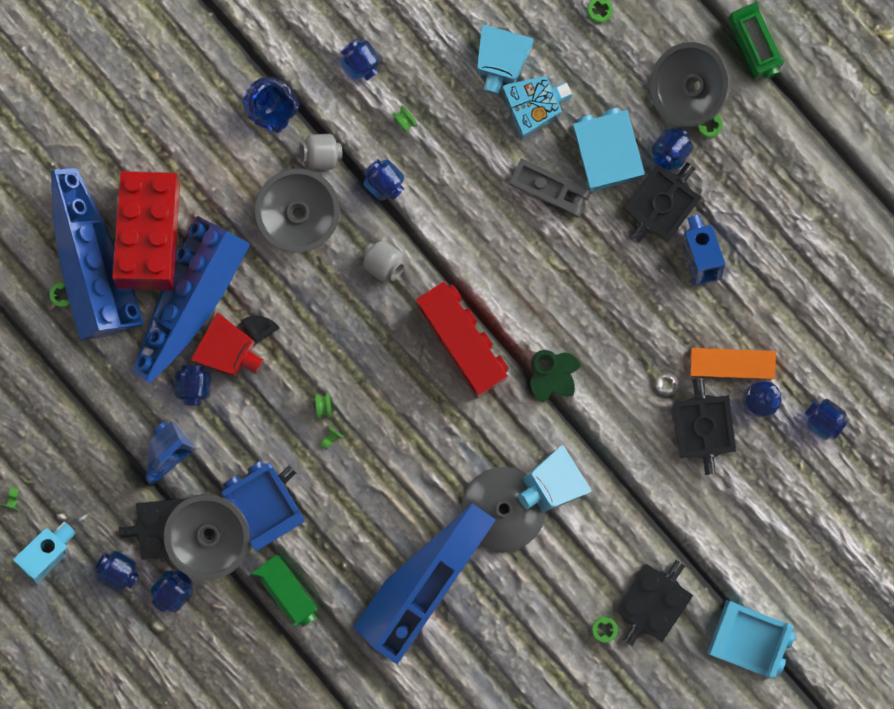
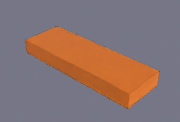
M691 348L690 377L775 379L776 351Z

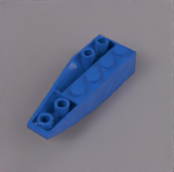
M78 169L52 170V206L59 261L80 340L102 338L144 325L134 289H117L113 280L115 243Z
M199 216L196 217L195 221L190 225L188 234L181 247L176 251L174 290H161L132 370L134 374L151 383L187 346L222 298L250 243Z
M472 503L385 580L353 628L374 649L398 664L496 519Z

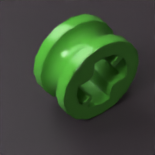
M592 0L587 8L588 18L596 24L605 23L613 13V7L609 0ZM594 5L605 6L607 8L604 12L606 16L595 15L593 13L596 8Z
M403 105L400 107V112L392 113L394 120L406 134L410 132V127L418 126L413 116Z
M717 114L712 119V124L717 125V129L713 128L711 132L706 131V126H696L698 134L706 139L716 137L723 126L721 117Z
M64 282L54 284L50 290L51 301L60 308L71 307L69 299L67 301L62 299L60 302L57 300L59 298L56 295L59 289L62 291L66 290Z
M326 393L325 396L315 394L317 419H321L323 415L332 418L330 393Z
M604 616L596 619L593 623L592 631L597 640L606 643L614 640L617 636L618 627L612 618ZM602 622L605 625L611 623L613 628H610V631H613V633L609 637L606 634L598 635L597 631L600 628H597L599 623Z

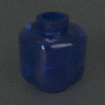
M356 38L340 51L342 54L340 64L353 80H359L364 77L367 81L379 72L376 66L380 63L381 57L368 40L359 41Z
M667 128L663 130L652 146L655 163L666 170L682 167L693 150L689 134L681 128Z
M376 159L363 173V176H365L364 186L378 200L382 201L389 197L394 200L404 190V187L401 185L404 181V174L388 159L382 161Z
M182 365V370L176 371L174 375V395L177 399L184 400V405L199 406L201 405V400L210 397L211 374L209 371L204 370V366Z
M766 380L757 381L749 385L743 395V405L746 411L758 418L768 417L776 413L782 401L781 392L778 387Z
M823 399L820 403L814 400L805 412V415L809 417L806 421V427L823 440H829L831 437L836 439L848 423L845 420L846 411L830 399Z
M117 550L111 551L109 554L105 552L94 569V572L97 573V582L114 592H121L125 587L131 589L139 575L135 572L136 561Z
M180 570L165 571L151 587L153 605L162 612L166 610L178 612L193 595L191 579Z

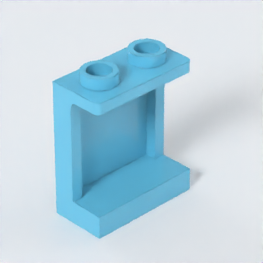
M620 108L605 111L602 117L593 119V115H587L577 119V123H574L572 126V131L577 140L587 178L586 185L590 192L643 179L645 173L628 110L620 112Z
M726 600L707 654L775 679L776 674L780 676L784 669L786 659H783L786 648H791L796 633L792 632L794 626Z

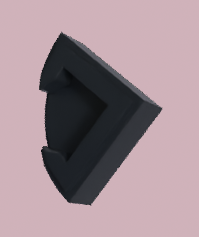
M250 316L241 320L256 344H259L280 329L273 320L262 316Z

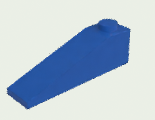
M165 421L153 430L155 436L149 442L146 480L149 484L154 485L197 449L175 422L171 421L167 424Z

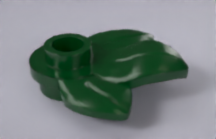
M540 350L535 353L531 359V369L534 374L530 381L531 390L540 402H545L551 392L560 396H573L575 383L571 373L581 367L580 362L576 357L566 352L555 355L550 350ZM547 359L550 362V367L542 369L539 365L540 360Z

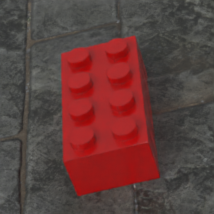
M120 171L113 280L117 289L174 290L180 182L177 173Z
M443 281L417 298L416 304L477 398H480L506 381L508 377L506 372H508L509 368L500 355L495 357L490 350L493 348V344L484 331L479 333L475 326L478 321L469 308L464 310L460 305L462 297L453 284L448 286Z

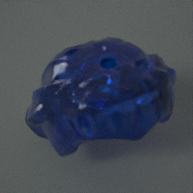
M275 77L260 78L252 82L243 98L248 119L253 121L254 124L263 128H269L272 132L281 133L288 125L289 119L296 115L300 107V103L294 96L292 89L287 87L285 82Z

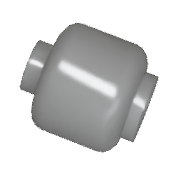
M332 134L308 135L305 141L300 143V160L302 164H306L309 170H332L335 168L337 160L342 159L341 143H336Z
M386 241L370 244L363 252L364 270L381 282L396 280L405 268L403 253Z

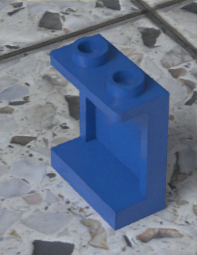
M262 460L249 467L247 470L250 474L244 478L239 479L236 475L223 483L225 489L220 492L224 498L234 503L245 516L250 530V543L255 551H258L305 522L303 515L272 464L268 462L264 465Z

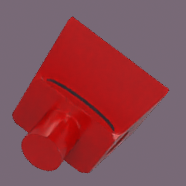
M216 313L191 358L197 364L235 377L242 367L256 374L264 359L251 353L255 342L219 313Z

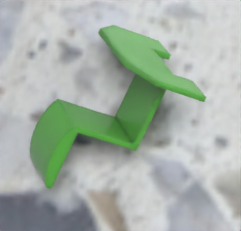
M330 425L328 428L331 432L320 444L325 450L328 449L337 436L344 437Z
M11 487L8 493L9 499L7 504H0V506L19 512L18 509L14 508L19 489Z

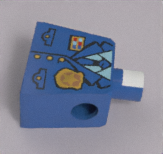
M700 215L686 218L684 222L687 231L684 233L683 247L694 286L721 280L726 264L713 226H703Z

